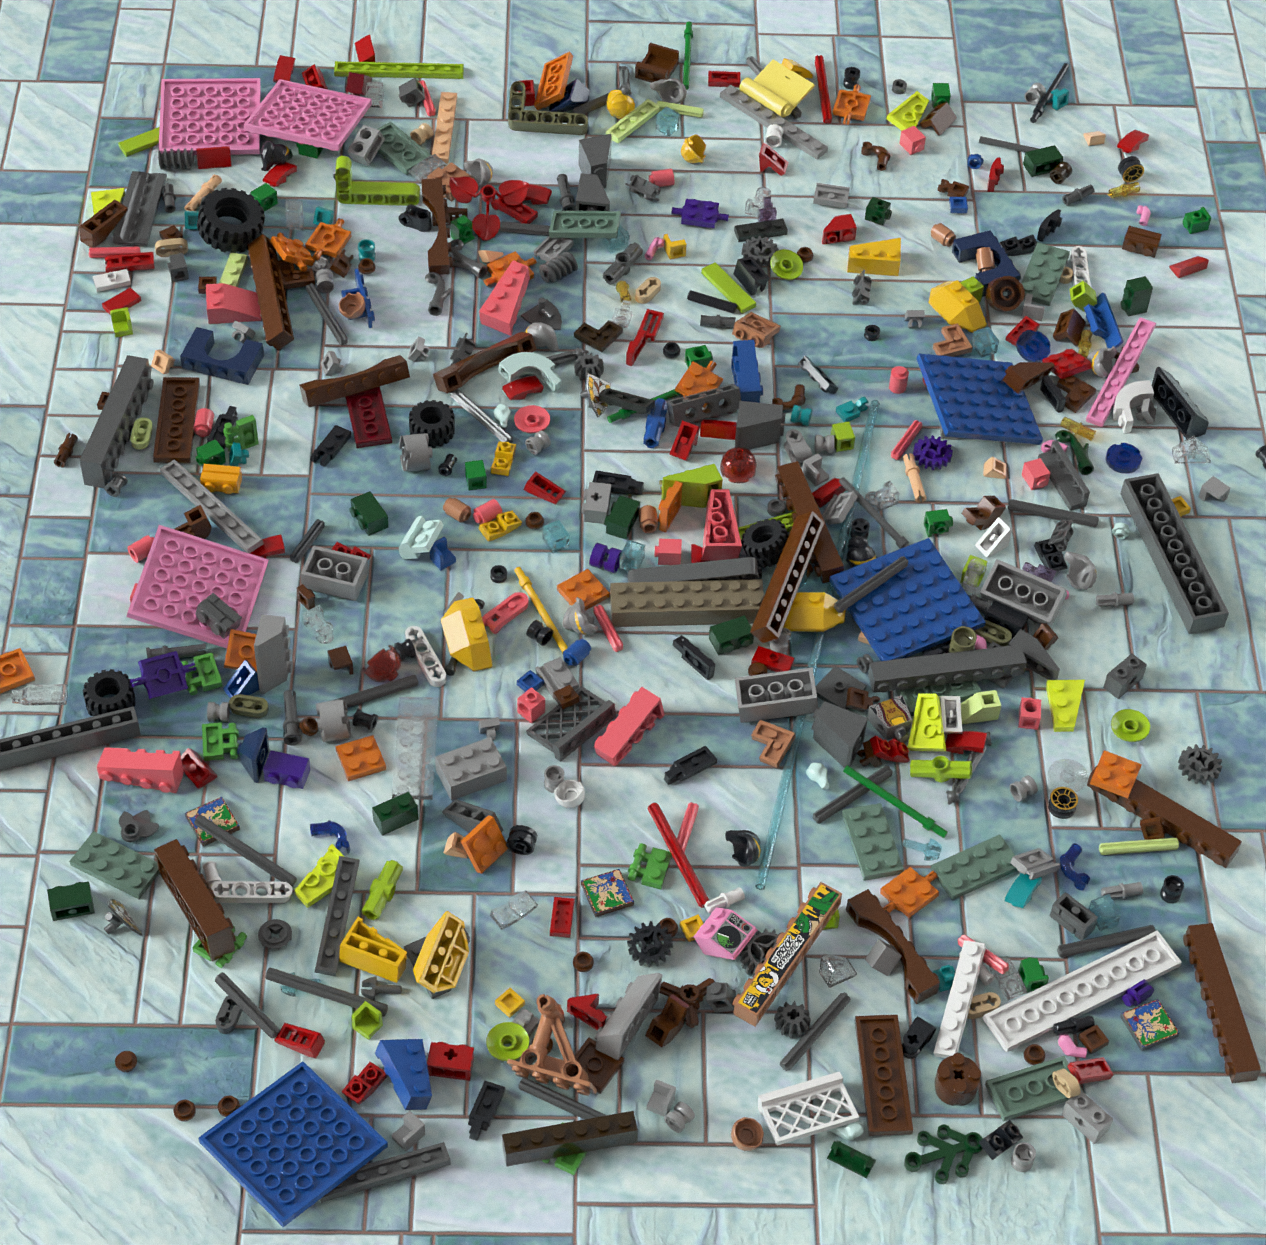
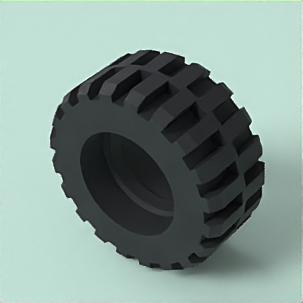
M222 188L220 191L217 189L212 194L206 195L205 199L202 200L199 208L197 229L201 238H204L208 245L211 244L212 248L220 249L224 253L226 251L230 253L239 251V253H242L246 249L248 250L249 243L262 235L265 221L264 209L259 201L254 200V196L251 194H246V191H238L236 188ZM233 217L240 220L242 224H228L219 218Z

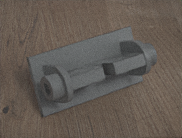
M638 175L631 176L630 184L625 183V185L630 187V191L636 194L639 192L644 194L643 198L652 201V199L659 201L656 198V195H659L661 192L659 186L648 181L645 187L644 185L647 180Z
M865 270L860 275H857L853 281L855 285L852 292L853 305L856 301L866 305L870 300L869 291L871 290L872 280L869 276H865Z
M467 332L463 338L459 337L455 345L457 350L454 349L450 357L452 360L451 365L469 357L475 347L474 340L466 338Z
M1074 520L1058 522L1048 545L1054 544L1058 551H1065L1068 541L1074 532L1071 527Z

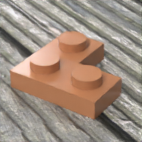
M958 323L942 327L941 333L946 340L933 343V350L936 355L954 357L970 353L973 348Z
M760 720L751 737L755 741L766 744L759 757L760 762L778 768L796 735L794 732Z

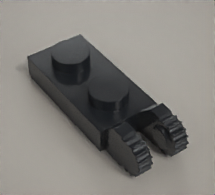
M335 425L314 450L310 460L315 463L322 455L320 465L326 467L350 439L351 431Z

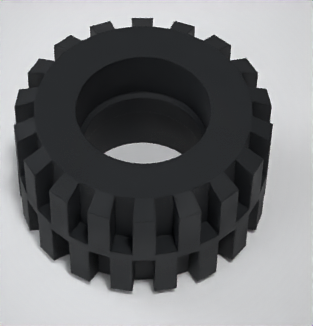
M426 400L424 403H418L409 413L410 435L427 433L429 438L428 447L431 446L432 448H436V446L441 447L444 443H449V439L452 440L453 434H455V418L452 408H449L448 404H443L442 401L436 402V400Z
M764 519V521L760 520L756 524L750 525V528L745 530V533L742 535L741 544L746 556L757 559L761 568L773 567L779 561L789 534L781 521Z
M110 669V671L101 670V673H94V677H89L87 679L88 682L84 684L83 695L86 709L90 716L133 707L136 704L134 688L130 682L131 679H129L127 674H122V671L118 670L115 672L114 669ZM108 694H116L111 698H102Z

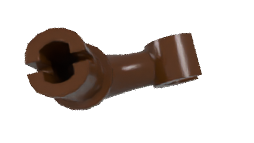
M863 142L861 154L865 156L872 153L877 154V169L880 171L886 170L887 163L891 157L888 151L882 146Z
M802 384L795 386L791 401L783 402L780 398L772 399V404L783 405L782 411L793 410L794 405L802 406L806 401L804 397L805 386Z

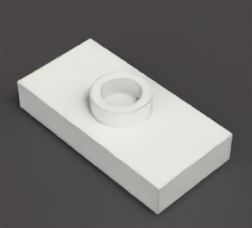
M127 269L93 276L97 292L131 285Z

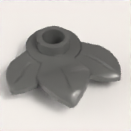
M148 810L139 812L134 816L124 811L119 818V825L122 828L121 837L126 842H135L139 838L150 837L159 828V824L150 822Z

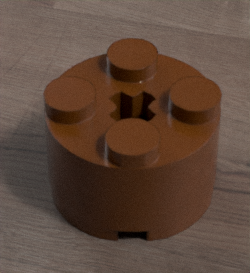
M1012 276L998 277L992 280L986 289V300L989 306L1001 312L1016 309L1025 296L1022 283Z
M955 1053L953 1056L945 1058L939 1064L935 1077V1092L937 1096L948 1105L961 1104L960 1106L969 1104L976 1096L981 1071L974 1061L961 1053Z

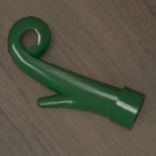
M1066 430L1058 431L1055 437L1059 442H1070L1080 473L1082 475L1092 473L1094 466L1088 457L1089 444L1086 443L1083 448L1074 434Z

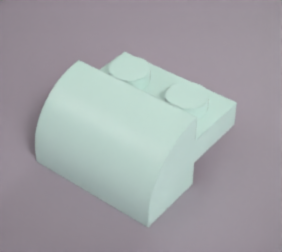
M423 516L417 517L399 546V554L402 559H415L419 557L420 553L429 552L444 526L442 521H425Z

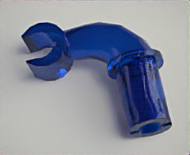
M331 820L310 824L311 836L335 835L338 840L335 847L339 851L342 847H345L347 853H350V845L343 826Z
M1073 843L1067 852L1060 856L1061 871L1065 877L1074 882L1075 888L1084 890L1086 884L1088 885L1090 877L1085 873L1078 874L1073 869L1075 860L1082 852L1081 846Z

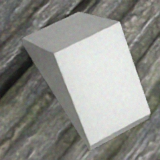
M998 517L975 546L989 558L1009 546L1012 529Z
M940 696L944 733L962 734L960 696Z

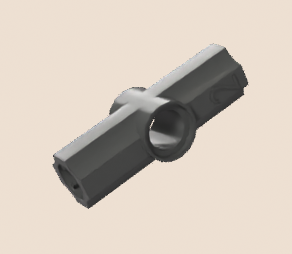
M634 242L623 252L615 256V261L603 273V279H605L606 283L610 285L615 284L623 275H627L630 272V267L643 254V249L640 245Z

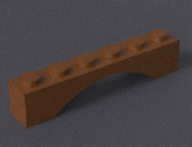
M442 178L421 179L423 204L433 213L439 229L435 242L428 250L429 273L450 274V267H453L452 257H449L451 242H447V238H450V228H446V224H449L448 213H445V209H448L447 199L443 197V195H446V185H442Z
M521 331L434 373L433 377L438 390L450 393L462 387L477 374L498 365L508 356L521 352L536 351L532 334Z
M401 355L384 359L375 366L355 374L338 378L313 380L299 384L303 402L308 407H312L410 378L407 361Z
M869 889L848 899L846 912L855 924L878 934L902 955L900 960L904 968L905 990L914 1002L918 1004L937 994L940 984L938 976L931 972L926 960L916 952L913 943L908 941L902 929L895 925L890 913L882 908L877 896L872 895Z

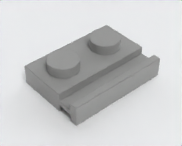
M817 183L813 204L846 208L850 187Z
M548 236L534 250V256L550 261L558 255L567 252L574 245L573 240L570 238H549Z
M854 491L841 493L839 496L835 494L822 514L825 524H840L846 519V515L858 497Z
M561 657L544 663L541 667H536L537 675L544 680V685L553 699V692L568 685H571L574 690L579 689L578 682Z
M1040 848L1013 856L1010 863L1024 875H1030L1029 879L1031 880L1056 872L1061 865L1060 863H1054V859Z

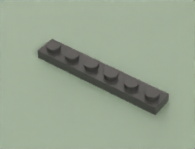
M339 856L315 973L336 976L340 944L345 934L359 859Z
M442 1142L364 1165L322 1197L320 1201L323 1203L449 1166L451 1161L445 1143Z

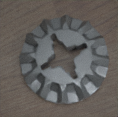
M269 920L260 927L258 938L262 946L268 947L269 950L272 948L279 950L281 947L287 946L288 942L292 940V929L283 920ZM271 932L274 934L279 933V938H272Z

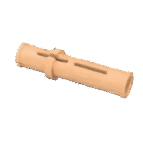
M214 174L207 183L205 182L201 186L200 191L185 205V210L196 211L201 205L202 198L209 193L212 194L215 188L222 182L221 177Z
M909 453L910 460L908 455L905 454L903 456L906 466L905 473L909 477L915 501L920 503L919 497H921L922 502H924L927 497L920 479L919 466L916 465L914 454Z

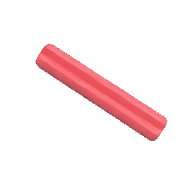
M424 80L418 81L424 87L425 99L422 102L427 115L435 116L436 109Z
M139 246L89 248L90 258H106L109 255L141 253Z
M915 420L892 450L891 458L895 460L901 458L922 429V422Z
M602 605L595 606L593 612L615 652L623 650V643Z
M692 802L687 806L677 837L684 852L699 807L698 804Z
M965 934L958 938V945L963 947L964 940L976 942ZM985 950L983 962L999 973L1005 974L1009 970V964L989 950Z

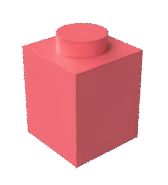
M915 126L901 131L899 144L912 155L924 150L926 137Z
M1041 458L1024 463L1022 476L1031 490L1048 485L1051 473Z
M659 538V546H655V557H658V565L681 564L682 539Z

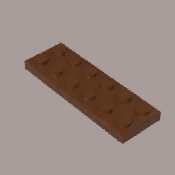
M163 377L153 453L154 463H170L174 459L178 463H191L194 423L200 388L199 377Z
M898 1015L855 1016L854 1021L869 1136L912 1134L913 1124Z

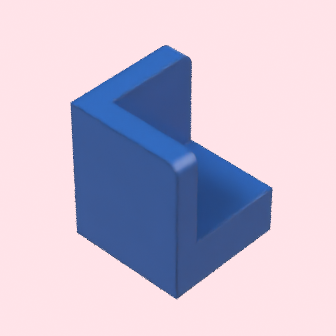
M445 537L435 541L430 549V559L440 571L456 563V557L447 548V539Z

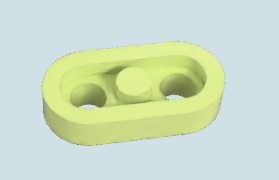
M139 418L134 422L130 437L133 448L144 449L148 447L153 431L150 419Z

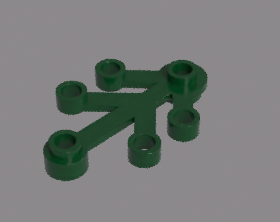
M942 1124L937 1130L938 1138L931 1136L927 1131L918 1133L917 1143L920 1146L931 1145L939 1150L920 1155L917 1152H909L905 1156L904 1166L908 1171L916 1172L921 1168V1165L944 1158L941 1168L935 1174V1181L938 1184L947 1183L949 1178L948 1172L956 1154L964 1152L962 1161L955 1168V1174L960 1178H964L968 1175L969 1163L973 1154H978L983 1150L979 1144L983 1138L976 1132L964 1135L950 1129L948 1125ZM945 1130L947 1134H942L940 1131ZM924 1136L927 1138V1140L923 1141L920 1139V1137ZM951 1138L959 1143L952 1145L943 1140ZM974 1142L977 1146H972L969 1143ZM914 1162L916 1166H912L909 1163ZM958 1168H964L966 1171L960 1172ZM942 1174L946 1178L941 1179L938 1177V1175Z

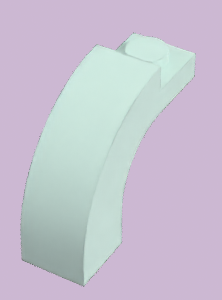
M532 352L516 353L499 363L498 372L508 383L514 381L519 376L531 374L542 379L554 393L560 389L561 385L560 376L553 372L555 364L540 354Z

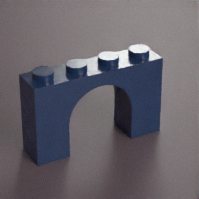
M991 230L954 239L952 253L959 263L976 259L977 249L990 247L991 251H993L994 263L997 267L976 273L975 278L984 286L982 297L986 296L988 284L998 277L1012 276L1018 281L1021 279L1019 270L1015 268L1012 260L1009 259L1005 249L1001 247L997 237L993 235Z
M196 327L180 355L182 369L249 385L264 357L263 343L246 339L236 356L227 360H216L208 356L215 344L213 331Z

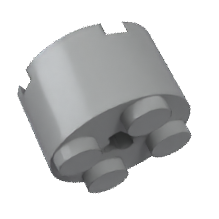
M427 433L400 436L399 449H402L400 461L403 471L411 472L431 469L429 458H432L433 453L432 448L428 447L429 438Z
M344 699L316 703L317 714L320 715L317 723L319 731L323 730L321 731L323 742L345 739L351 736L350 721L347 716L348 711Z

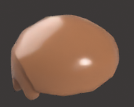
M359 292L356 294L348 293L339 302L340 313L349 319L360 317L365 311L364 297Z
M743 1117L734 1123L730 1136L733 1144L738 1149L751 1151L762 1144L764 1132L761 1124L755 1119Z

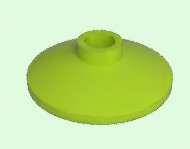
M781 249L776 251L771 257V268L778 277L785 280H794L801 275L803 262L795 252Z
M1123 709L1113 715L1111 729L1117 737L1124 741L1138 742L1148 736L1150 723L1141 712L1133 709Z
M503 1022L495 1025L489 1031L486 1038V1046L489 1053L498 1060H517L528 1049L529 1036L527 1031L519 1024ZM511 1044L512 1046L506 1047L504 1045Z

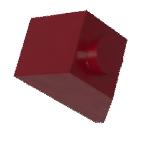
M349 72L346 92L351 95L365 96L372 78L363 74Z

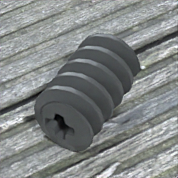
M164 148L163 153L159 150L158 160L160 169L164 170L165 165L168 170L171 169L172 165L175 170L178 169L179 165L182 170H184L185 165L188 169H191L192 165H194L193 148H191L190 153L187 152L186 148H184L183 153H181L179 148L176 153H174L173 148L170 149V153H167L166 148Z
M564 252L562 255H558L556 258L539 266L540 275L547 283L549 280L554 283L556 279L560 280L562 276H567V273L571 274L573 271L578 270L577 262L570 252Z

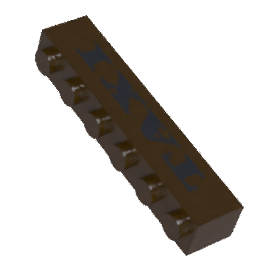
M634 1111L502 1134V1147L506 1167L637 1143L638 1129Z

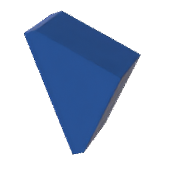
M244 660L223 688L230 698L237 694L249 696L260 690L258 674L248 660Z

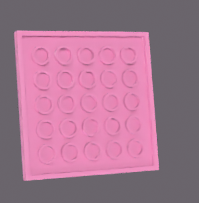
M260 78L161 79L160 152L163 153L164 148H166L167 153H170V149L173 148L174 153H176L179 148L181 153H183L184 148H186L187 152L190 153L191 148H193L194 155H197L196 148L230 146L231 155L260 154V134L244 131L245 122L260 105Z
M279 79L245 122L244 131L266 135L267 137L281 138L285 141L290 140L299 144L327 148L331 151H339L372 105V99Z
M159 525L126 617L227 648L229 636L223 639L220 635H215L211 627L206 623L200 622L197 615H195L197 606L214 593L242 617L240 626L236 630L246 632L269 560Z

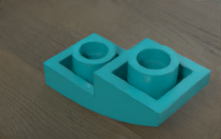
M1020 873L1009 889L1004 901L1015 907L1024 908L1032 899L1033 892L1041 884L1042 877L1031 880L1029 879L1030 875Z

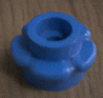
M979 154L969 155L967 161L972 169H979L984 162Z

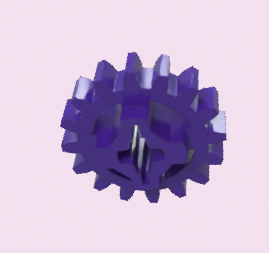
M932 435L931 438L924 436V440L918 439V443L914 445L913 454L915 461H919V466L924 464L925 469L931 467L934 470L937 467L940 470L942 465L947 467L948 462H951L953 450H951V444L947 445V440L941 441L940 436L935 439L934 435Z

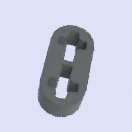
M229 996L225 997L215 1020L217 1030L222 1034H229L235 1029L243 1011L238 1005H234L232 1011H230V1005L234 1001ZM227 1017H229V1023L222 1026V1023H225Z

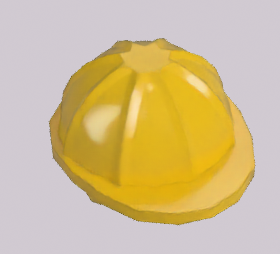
M612 90L608 94L607 110L611 116L622 119L635 109L633 98L623 95L621 90Z
M697 134L685 138L681 147V155L689 163H703L706 157L704 155L706 144Z

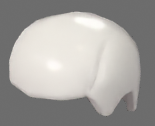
M564 780L554 790L555 799L559 805L565 808H575L584 800V787L581 782L576 780Z

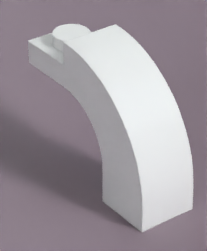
M1150 380L1130 383L1123 387L1116 396L1112 419L1113 421L1118 420L1124 434L1131 433L1134 422L1130 409L1142 405L1143 399L1150 398L1151 401L1153 399L1154 391Z

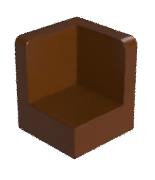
M346 646L327 650L330 668L338 670L347 667L349 674H354L353 662Z

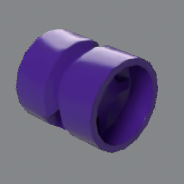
M596 543L591 552L589 565L599 569L604 567L605 571L615 574L621 564L623 551L613 547L608 549L607 545Z

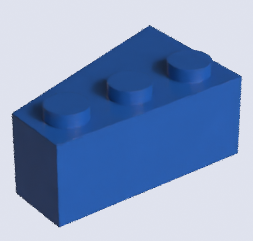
M754 340L733 341L731 369L734 384L740 389L741 401L760 403V396H763V385H760L761 376L760 372H758Z
M423 1039L380 1040L375 1055L377 1059L380 1058L385 1068L384 1072L387 1076L389 1075L394 1084L393 1088L404 1109L426 1110L432 1098Z

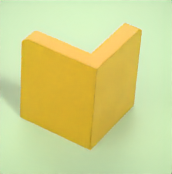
M664 234V249L669 259L686 256L687 244L685 240L671 242L668 234Z

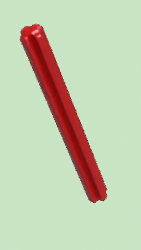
M817 55L815 56V66L823 122L830 124L832 122V113L824 57Z
M654 802L648 806V811L698 905L704 908L706 902L710 900L659 804Z

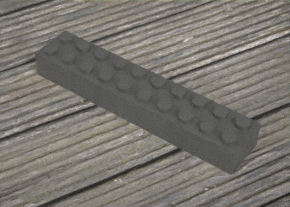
M1159 473L1124 479L1120 494L1188 633L1192 634L1223 628L1229 612Z

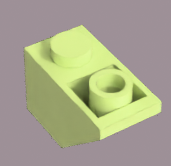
M997 691L978 692L962 702V724L998 720L1001 703Z

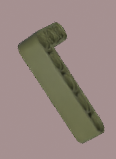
M521 81L512 83L508 109V125L510 129L514 131L584 135L588 132V118L584 114L525 110V84Z

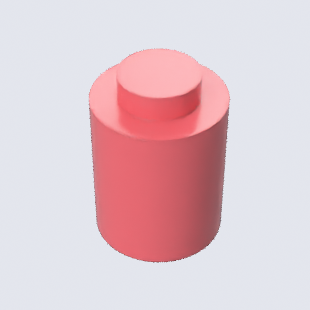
M670 168L652 171L651 175H649V182L659 187L674 185L673 170Z
M897 366L891 370L889 382L891 392L901 394L906 391L909 371L905 367Z
M201 408L196 412L195 434L200 437L210 435L214 421L213 411Z
M492 499L475 508L473 518L476 523L480 524L490 522L496 519L497 514L503 513L502 508L497 500Z
M146 535L127 547L130 556L135 562L138 563L148 557L154 537Z

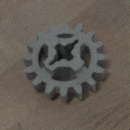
M758 236V239L752 237L751 240L747 239L746 243H743L741 255H743V258L752 256L761 268L764 264L768 267L772 255L779 248H777V243L773 244L772 239L768 241L767 237L764 239L761 236Z
M1195 744L1193 749L1188 746L1186 751H1182L1178 760V769L1183 770L1181 775H1187L1188 781L1194 779L1195 784L1202 781L1203 785H1205L1207 780L1212 783L1214 778L1217 779L1222 770V759H1217L1219 754H1213V748L1205 749V745L1199 748Z

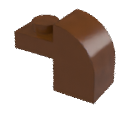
M995 495L983 496L977 507L964 508L961 514L969 524L975 525L979 530L989 528L1002 515L1006 506Z
M201 505L185 512L184 515L188 522L174 528V530L202 539H206L212 529Z
M674 994L669 996L661 1014L652 1019L645 1036L661 1048L670 1043L686 1022L684 1018L690 1005Z

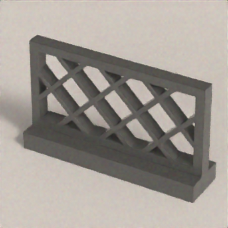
M581 686L575 692L579 697L582 694L588 697V700H581L570 706L574 707V711L563 712L560 705L556 706L526 730V733L555 754V758L561 762L616 717L615 704L612 701L608 700L605 702ZM590 705H600L598 709L590 710ZM577 706H588V710L577 711ZM577 716H588L583 721H577ZM563 717H574V721L563 722ZM552 718H560V722L549 723ZM574 727L569 732H563V728ZM560 728V733H549V729ZM538 729H546V734H537L535 732ZM560 738L554 744L549 742V739Z

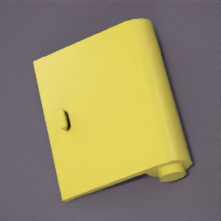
M773 59L754 80L748 77L741 82L739 89L784 118L791 114L792 110L815 85Z

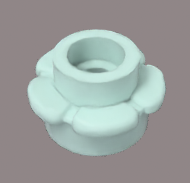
M1116 523L1112 533L1116 538L1124 539L1129 536V526L1125 523Z

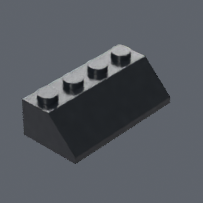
M1157 367L1152 382L1155 400L1186 440L1205 435L1209 424L1207 417L1201 413L1198 406L1194 404L1188 393L1183 390L1172 374L1161 367Z

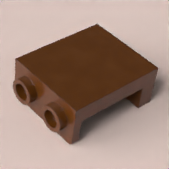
M650 43L648 45V53L642 63L637 62L635 65V78L651 83L660 79H670L679 64V51Z

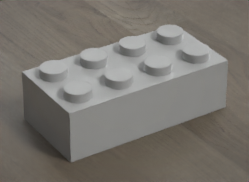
M996 559L980 594L981 598L985 600L991 599L992 603L994 600L1028 615L1030 620L1039 624L1047 623L1052 627L1067 596V591L1063 587Z
M813 667L735 678L741 723L811 714L818 707Z

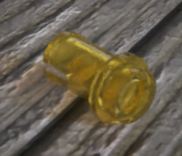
M619 281L616 285V291L619 292L621 302L628 303L631 301L628 290L629 284L625 281Z

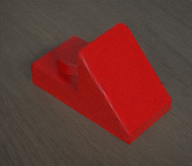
M764 142L759 153L760 172L770 167L780 176L784 175L789 162Z
M682 420L669 455L688 461L693 445L697 446L699 426Z
M599 994L572 997L567 1000L568 1013L597 1031L600 1027L603 1028L605 1026L607 1016L600 1009H595L599 1004Z

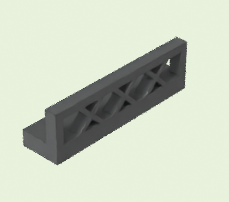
M1057 440L1052 441L1050 451L1039 454L1038 458H1041L1051 473L1050 480L1069 510L1086 507L1090 494L1089 489Z

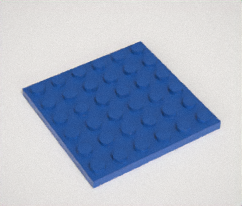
M918 354L916 359L945 437L1041 445L1043 437L1024 391L1017 394L1003 381L1006 375L1005 371L1010 365H1013L1012 362Z
M930 538L832 575L829 579L839 597L843 598L901 556L908 559L907 567L847 608L880 661L907 658L951 640L952 632L958 627L966 626L976 630L984 627L986 623Z
M303 1061L198 1138L199 1143L282 1227L289 1224L388 1147V1142Z

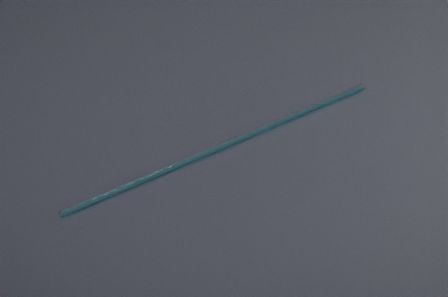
M877 400L871 401L851 484L858 492L880 405ZM856 500L846 515V519L842 522L836 546L842 561L856 507ZM828 582L825 593L834 597L835 589ZM826 631L816 632L807 668L813 667L814 680ZM806 714L796 715L792 732L795 733L796 738L787 751L755 884V887L759 890H764Z

